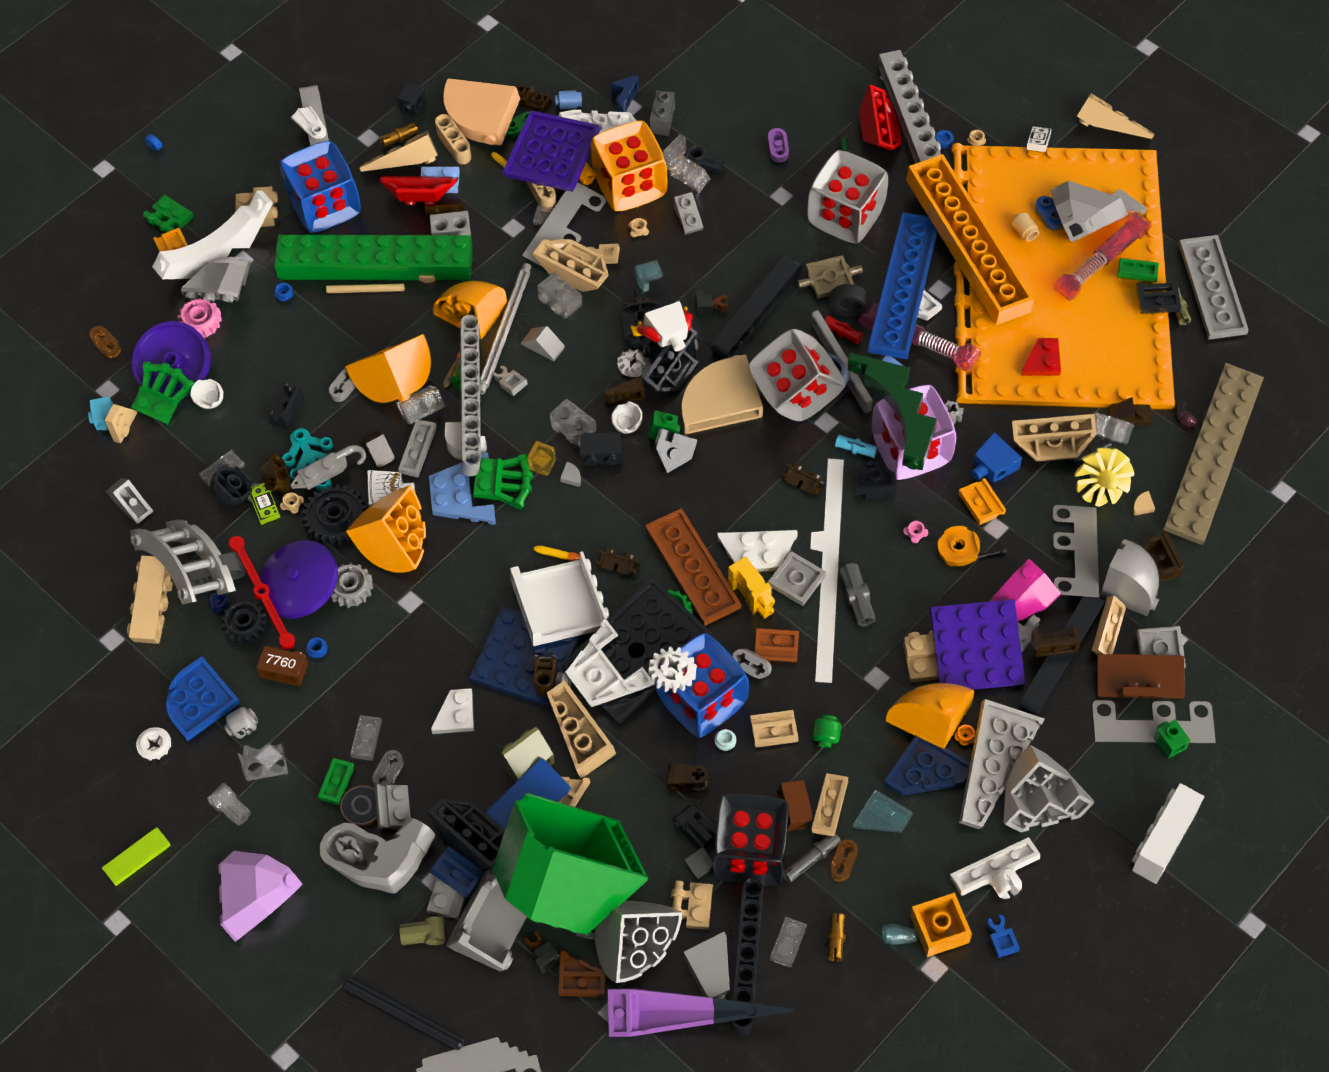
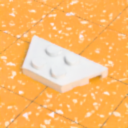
M797 530L718 533L719 543H722L726 554L734 563L746 556L758 572L776 571L788 556L791 546L797 538Z

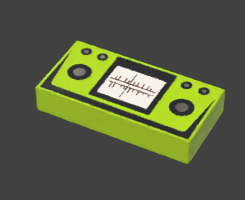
M262 483L251 487L252 492L249 496L261 525L281 518L270 491L265 488V484Z

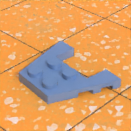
M488 452L481 454V458L489 459ZM461 463L429 476L433 515L459 519L460 517L471 519L473 522L485 521L488 524H496L494 504L472 507L469 476L462 472Z

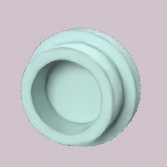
M721 730L715 735V745L723 751L731 750L736 745V736L730 730Z

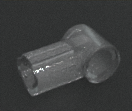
M222 783L207 797V800L217 811H222L237 826L245 823L251 814L250 810L236 798L235 793L225 783Z

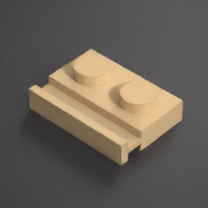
M793 710L750 716L755 748L798 742Z

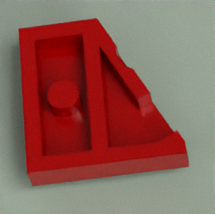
M1058 338L1037 339L1022 369V376L1061 375Z

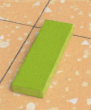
M156 827L103 866L102 869L114 885L117 886L171 845Z

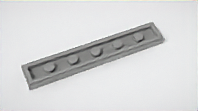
M819 310L812 312L811 325L828 354L838 356L848 369V358ZM849 371L847 385L866 414L872 411L873 400L858 375Z

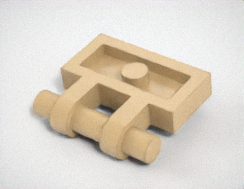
M675 881L674 889H672L671 893L673 898L672 908L683 912L682 919L687 920L686 928L709 930L713 884L690 882V891L683 890L684 882ZM682 900H689L688 910L681 909Z

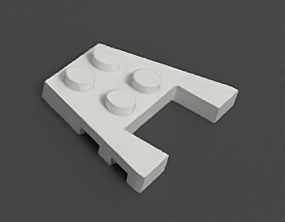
M606 619L602 621L596 634L592 635L588 645L583 651L581 650L566 671V674L591 707L655 684L651 682V677L643 667L625 680L614 668L601 650L602 647L618 636Z

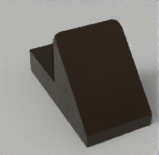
M1133 397L1109 408L1111 427L1152 425L1150 405H1134Z

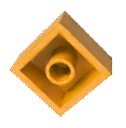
M955 893L912 907L910 917L927 957L970 942L972 933Z

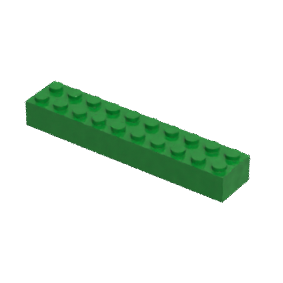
M278 235L275 270L278 280H419V276H434L435 280L470 281L473 248L471 235Z

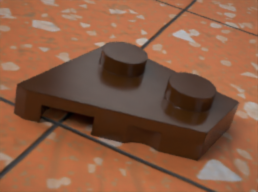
M560 951L559 996L605 997L606 974L604 971L597 967H591L581 959L577 960L569 956L565 951Z

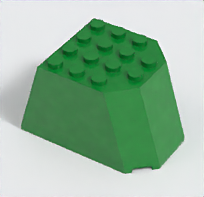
M530 793L525 794L521 800H517L513 804L493 866V872L505 900L530 920L586 935L648 880L619 820Z

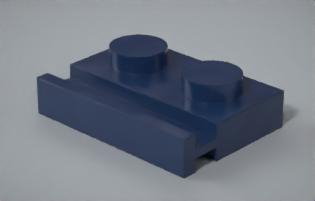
M448 846L429 873L467 898L485 871Z

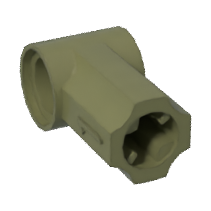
M435 916L426 918L424 922L400 924L401 944H443L446 941L444 918Z

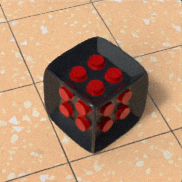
M729 793L721 796L715 836L716 855L713 862L715 878L738 884H744L749 878H757L763 886H774L782 883L789 816V803L786 800L772 796Z

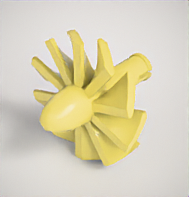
M1097 448L1098 452L1091 453L1082 458L1085 462L1077 469L1074 476L1089 475L1090 478L1077 480L1076 490L1079 493L1088 484L1093 483L1092 488L1082 496L1085 501L1091 503L1095 490L1099 488L1095 506H1102L1108 502L1104 492L1105 489L1109 493L1112 504H1115L1123 491L1128 493L1130 490V476H1134V470L1129 462L1130 459L1118 449Z

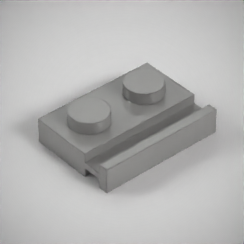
M376 785L375 799L378 829L382 827L400 829L411 818L408 785Z
M437 878L427 912L459 920L466 898Z

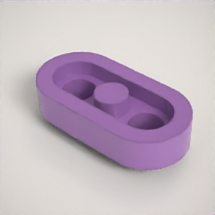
M780 128L770 130L768 133L770 157L775 162H784L789 157L786 132Z

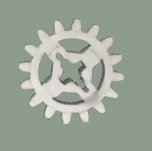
M669 647L668 652L660 649V655L654 653L653 660H650L648 672L651 675V682L657 681V688L664 686V692L671 688L673 693H676L677 688L684 691L685 684L691 686L692 680H695L697 665L694 664V657L688 658V651L682 654L680 653L681 648L678 647L676 651H673L672 647Z

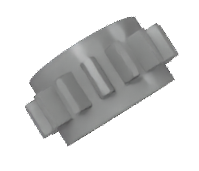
M352 563L349 565L342 564L338 568V580L331 595L332 601H338L339 606L345 605L348 608L355 605L357 607L362 602L365 603L367 596H371L370 590L373 589L372 577L368 574V570L366 568L362 570L360 564L357 566ZM348 584H354L351 587H346Z

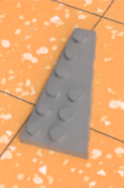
M987 699L982 701L959 823L976 829H981L984 826L997 799L1005 789L1015 761L1034 739L1038 728L1045 720L1044 718Z

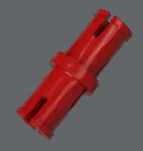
M830 315L826 317V324L830 330L837 333V336L840 338L844 337L855 344L861 341L863 333L849 327L848 323H842Z

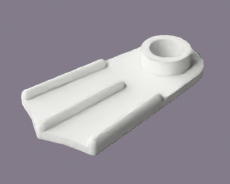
M311 106L298 108L296 113L291 116V119L313 139H321L326 135V128Z

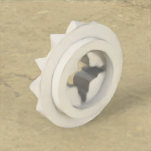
M629 349L627 352L622 351L621 356L618 357V369L628 377L641 376L642 369L649 358H644L643 353L639 349ZM636 358L637 363H634L632 367H630V361Z
M158 727L143 731L136 742L138 753L142 758L150 761L152 759L160 760L163 755H167L171 747L170 735L167 731ZM149 741L157 742L160 748H151Z

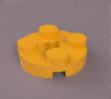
M953 526L945 530L944 534L939 538L938 552L946 565L965 566L977 560L980 552V541L974 531L968 530L967 527ZM956 543L965 545L960 550L954 548L956 546Z

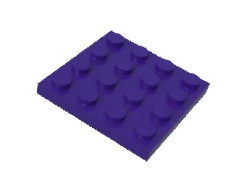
M530 110L502 172L504 177L573 192L591 153V140L599 134L600 126Z
M1015 599L929 608L938 683H952L973 690L1025 685Z

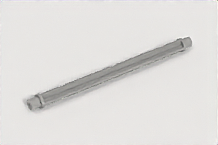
M524 263L522 269L519 270L515 286L480 376V394H485L486 389L489 388L493 372L495 371L522 293L530 276V264Z

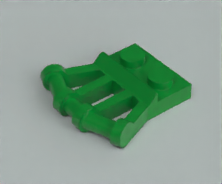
M145 361L143 363V384L139 387V392L131 408L168 425L178 403L191 391L194 382L189 380L182 373L181 369H174L168 363L152 364L150 361ZM152 371L159 372L152 388H150ZM168 374L171 376V379L162 394L159 390ZM179 381L183 385V388L171 398V395Z
M522 454L507 460L481 458L479 472L475 475L473 497L500 500L516 509H523L524 501L532 491L530 480L533 479V473L530 471L527 463L529 461L528 456ZM520 465L522 472L503 469ZM502 478L522 480V484L502 483ZM501 491L516 492L519 495L517 498H512Z

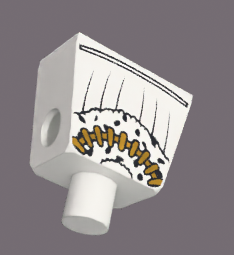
M369 470V507L388 494L411 485L415 491L414 482L403 483L401 473Z

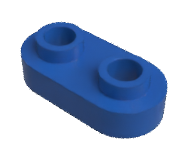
M1049 196L1039 197L1035 204L1037 214L1047 228L1051 230L1060 229L1063 224L1056 210L1054 200Z

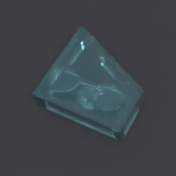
M875 790L853 823V827L856 829L902 833L913 816V812Z

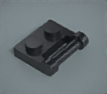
M1177 281L1158 284L1136 283L1140 314L1180 312L1181 303Z

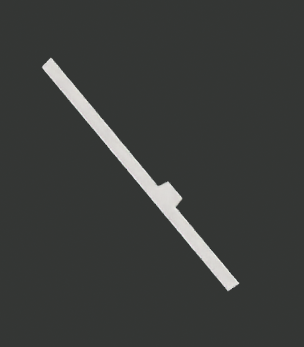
M828 459L824 531L811 532L810 549L823 552L822 570L826 571V576L821 582L815 682L832 683L844 460Z

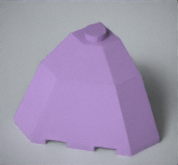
M233 851L218 865L219 874H221L219 899L220 903H222L220 925L236 942L285 902L302 885L301 881L289 867L268 855Z

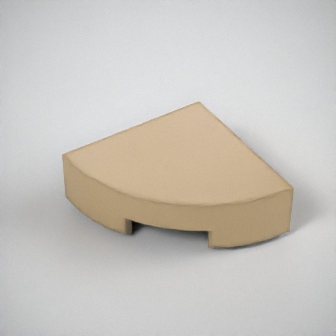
M1149 491L1142 493L1136 499L1133 508L1134 516L1154 512L1155 507Z

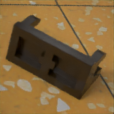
M1164 532L1161 535L1149 538L1147 540L1148 544L1143 545V548L1151 555L1156 564L1159 583L1180 577L1184 564L1168 533Z
M1071 626V629L1067 631L1039 634L1038 630H1035L1031 633L1035 657L1078 652L1081 643L1076 626Z

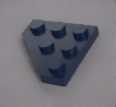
M915 736L884 780L883 785L901 796L962 786L967 780L970 762L946 747L942 749Z

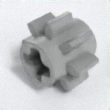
M948 400L945 407L954 425L957 421H962L964 409L959 408L958 402Z

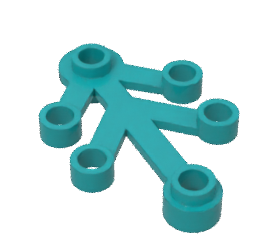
M303 428L296 429L291 433L290 440L292 446L289 452L282 457L286 466H293L299 449L301 448L303 451L297 467L290 472L292 481L296 478L294 475L298 474L297 471L305 468L307 464L310 465L316 462V460L329 455L311 450L309 445L321 447L324 451H329L333 447L332 440L329 437L322 439L312 437ZM330 479L325 481V484L316 486L318 493H321V487L328 490V486H332Z

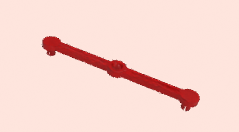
M234 536L229 540V548L237 553L254 586L255 598L261 600L279 635V645L281 648L289 650L295 645V638L287 632L269 598V587L261 582L244 549V539L240 536ZM260 590L265 591L263 594L258 593Z

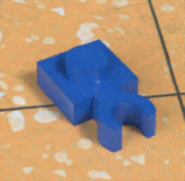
M1003 915L998 917L999 925H994L991 918H989L987 927L990 931L994 932L990 934L989 939L997 958L1019 952L1020 947L1012 928L1006 930L1004 928L1005 918Z

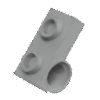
M690 192L674 197V209L677 217L680 219L684 234L703 230L704 227L693 193Z

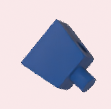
M994 433L975 454L973 464L976 468L971 471V475L977 481L985 476L991 482H996L1020 469L1022 457Z

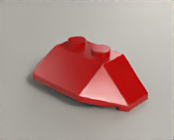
M870 84L867 87L859 110L863 141L892 151L902 144L898 116L891 101L886 97V91Z
M382 176L380 178V183L398 201H404L406 205H415L416 202H423L424 205H434L458 181V177Z

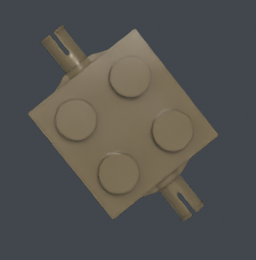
M843 255L806 264L808 278L797 280L799 288L810 285L815 292L816 298L820 299L830 296L831 290L836 286L842 284L854 285L852 275L863 273L861 265L850 268L845 262Z

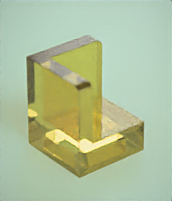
M536 441L528 455L529 468L532 471L548 476L556 461L555 448Z

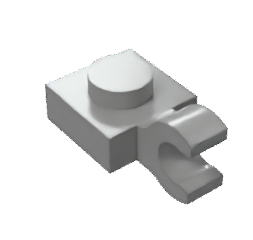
M1035 615L1030 617L1025 626L1018 623L1021 652L1032 643L1031 633L1039 626L1038 622L1040 619Z

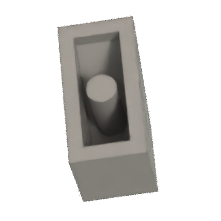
M121 478L106 490L115 504L136 524H139L153 512L128 479Z

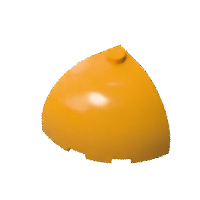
M462 282L450 287L439 297L433 306V315L460 328L461 319L464 316H475L479 321V339L482 340L505 311L507 306L506 292L503 288L488 282Z
M424 334L345 367L354 385L367 398L380 403H387L397 399L399 402L409 399V394L419 390L427 381L431 368V356Z
M411 485L398 489L374 503L346 531L358 550L370 562L387 571L404 573L415 570L424 553L422 542L426 538L425 522L421 521L419 510L422 508Z
M933 683L920 686L907 692L892 705L887 713L886 722L944 749L971 707L974 690L952 683Z

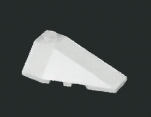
M581 110L560 112L558 115L559 117L599 125L601 129L599 133L637 121L630 112L609 111L608 114H598V111L591 110V113H582Z

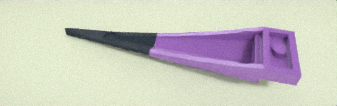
M636 988L608 989L609 1037H632L788 1013L795 1010L791 1007Z

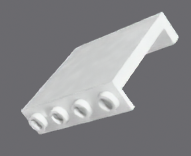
M583 551L580 552V560L525 573H520L518 566L510 568V581L533 646L596 632L601 627L600 624L603 620L610 619L607 607L604 608L602 604L604 602L602 593L597 591L596 576L591 575L590 560L585 559Z

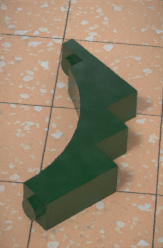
M850 353L848 357V371H852L855 374H864V385L881 395L893 408L900 420L905 437L902 465L912 470H923L936 430L937 418L919 414L923 402V393L906 389L910 367Z

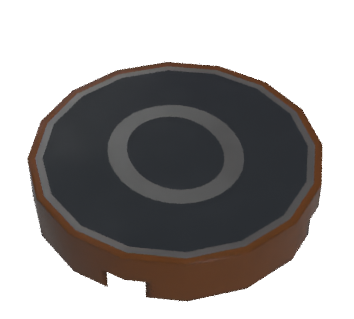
M358 785L344 793L340 801V811L347 823H353L360 828H367L377 822L375 788L369 785Z

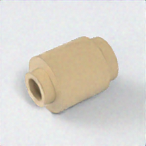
M1018 213L1015 215L1012 222L1013 228L1023 240L1027 242L1034 240L1039 235L1038 226L1028 213Z

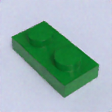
M333 758L319 792V800L340 806V801L355 768L354 763Z

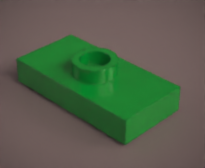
M1119 258L1117 278L1157 283L1159 263Z

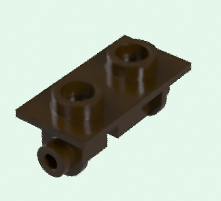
M464 204L425 206L427 224L431 223L430 215L465 211Z
M787 463L785 464L789 468L788 471L784 470L781 476L785 482L797 487L801 480L803 483L800 489L811 495L819 494L821 490L820 484L825 486V483L821 481L822 477L818 474L811 472L809 475L803 472V467L795 463L792 466Z
M604 548V551H597L601 554V557H597L595 565H599V568L613 571L615 564H618V573L631 576L637 573V567H634L635 563L640 564L641 562L635 560L636 556L624 553V556L616 555L615 550Z

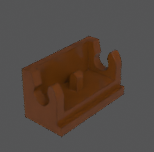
M804 780L781 783L776 794L777 798L784 799L789 803L787 832L808 828L807 824L813 823L814 818Z

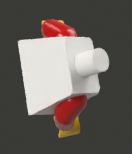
M679 301L645 313L644 325L639 321L637 322L638 326H631L633 336L644 335L657 342L661 347L671 344L675 351H680L685 347L683 340L687 338V333L691 329L693 316L688 312L687 307H684V310L682 309Z

